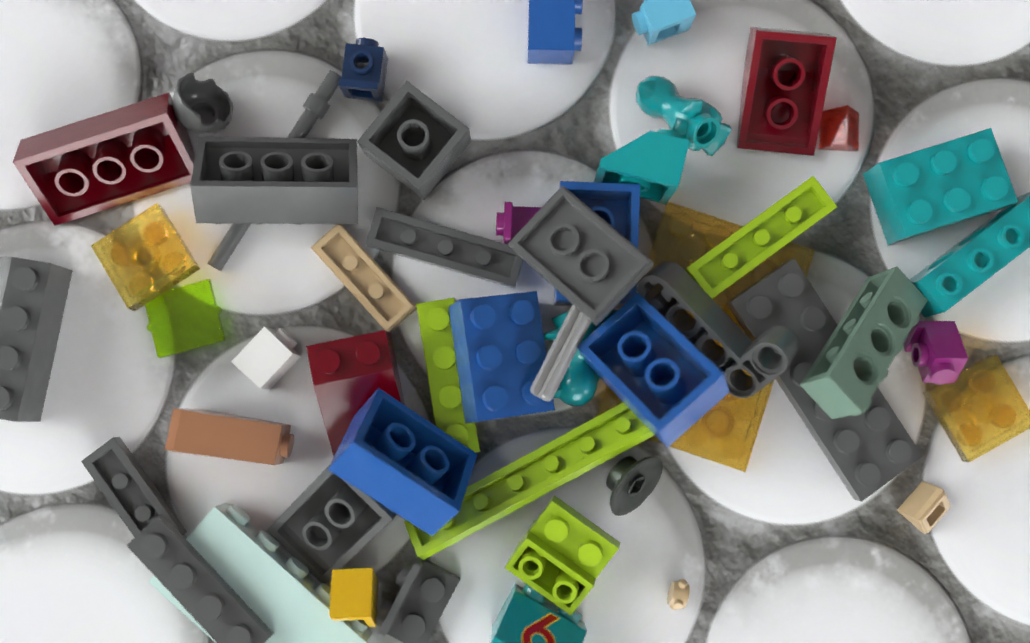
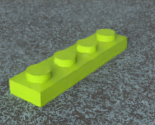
M812 176L692 263L685 271L713 299L838 206L817 179Z
M453 297L418 303L416 307L436 427L475 453L480 452L476 422L465 424L449 314V306L455 303L456 300Z

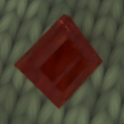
M849 105L823 111L819 128V150L857 152L859 150V113Z

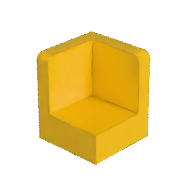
M373 568L332 569L329 617L333 621L364 620L368 627H376L378 578Z

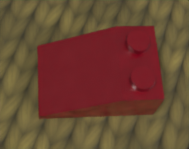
M759 27L750 28L744 65L737 148L814 156L837 37L826 33Z
M381 330L306 346L312 382L333 456H335L354 415L378 388L405 405L392 335L388 331Z

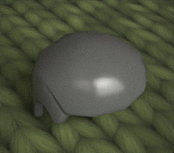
M188 73L177 81L172 100V108L176 119L185 128L197 133H217L224 130L232 119L234 107L228 93L217 86L211 78L199 81L195 79L194 73Z

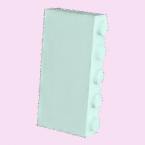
M227 503L214 506L186 538L274 633L265 643H367L372 635L367 629L368 626L364 620L333 621L329 617L331 588L324 583L320 585L315 583L307 575L309 573L308 568L297 558H288L277 549L280 545L271 534L264 530L258 532L248 523L250 520L249 515L235 504L229 506ZM153 576L149 583L215 642L163 584Z

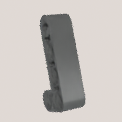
M662 261L638 283V293L724 373L729 393L735 397L748 398L756 394L780 376L798 352V337L792 330L784 326H773L752 341L692 277L675 262ZM686 310H688L689 312H691L695 318H693V317H691L690 315H688V313L686 312ZM714 340H717L719 343H721L723 347L716 344ZM769 347L775 348L781 355L775 354ZM742 370L747 371L751 376L745 374Z

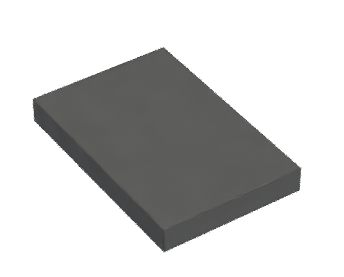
M563 185L507 244L511 250L596 326L654 265L650 258Z

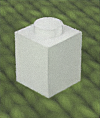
M263 327L231 362L259 389L270 390L298 361L301 355L294 349L298 343L282 328L275 331Z

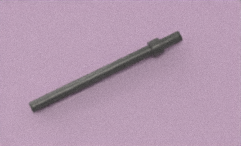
M330 70L316 93H310L303 104L304 112L287 138H306L317 119H323L330 108L328 102L339 86V78H341L339 74ZM232 224L208 261V264L222 271L251 224Z

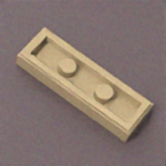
M342 224L335 225L310 247L389 333L417 309L415 304Z

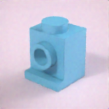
M644 0L640 10L632 13V21L638 35H644L649 46L690 30L696 13L690 0Z

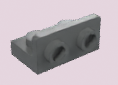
M417 558L413 565L406 562L395 584L401 587L395 601L387 598L376 618V621L382 623L377 635L385 638L386 634L403 643H428L461 577L427 559Z

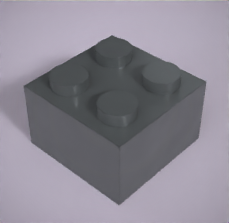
M406 81L357 142L367 157L425 200L470 144L471 137L469 128L410 82Z

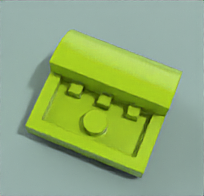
M554 495L539 517L530 525L504 568L571 616L594 587L598 575L618 551L620 542Z

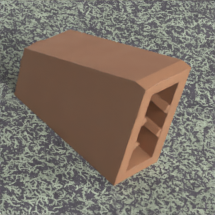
M173 408L165 450L278 465L284 463L285 457H290L294 445V434H290L291 425L204 409Z

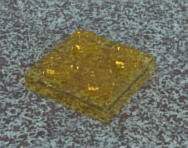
M157 203L91 245L126 307L134 312L200 270L199 265L164 208Z
M997 354L989 355L962 370L955 383L937 384L922 392L963 462H971L1030 429V410Z

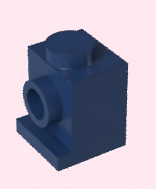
M358 38L356 39V44L346 43L342 76L339 78V87L345 98L383 101L388 57L384 47H379V43L376 40ZM357 62L368 64L365 68H357Z

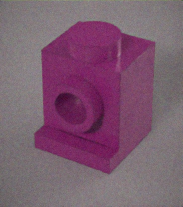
M919 321L911 328L904 343V351L911 352L912 363L915 367H918L923 383H955L969 359L955 321Z

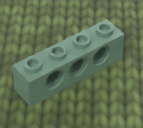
M898 266L866 279L800 384L831 419L849 415L857 416L869 408L872 403L871 397L878 385L887 377L889 373L888 368L894 357L904 348L905 338L911 328L920 320L919 314L925 306L927 299Z

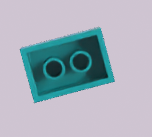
M991 128L880 162L863 174L887 245L984 216L1018 202Z

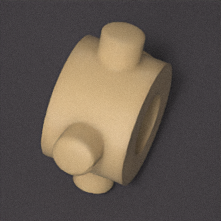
M673 580L670 585L667 604L670 605L672 610L684 609L686 607L690 592V586L686 580Z

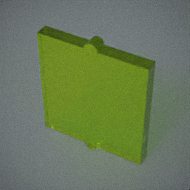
M206 279L143 297L149 320L146 329L152 333L158 358L161 359L226 341L219 315L222 312V308L217 306L211 280Z

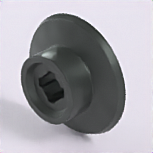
M627 456L611 469L606 480V486L612 491L610 508L614 515L622 516L632 512L652 493L660 480L663 470V463L660 458L648 456L637 461L634 457Z

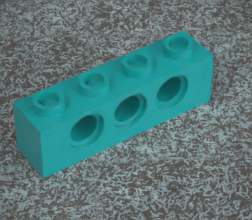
M1030 192L1019 196L1017 203L1003 208L910 279L927 299L921 311L924 317L946 312L1030 247Z

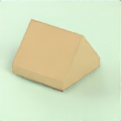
M921 481L897 511L918 530L926 534L931 531L948 511L950 503L943 489Z

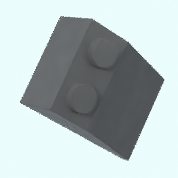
M329 466L267 529L293 557L304 564L309 572L320 583L324 584L331 579L332 569H341L397 515V513L329 471Z

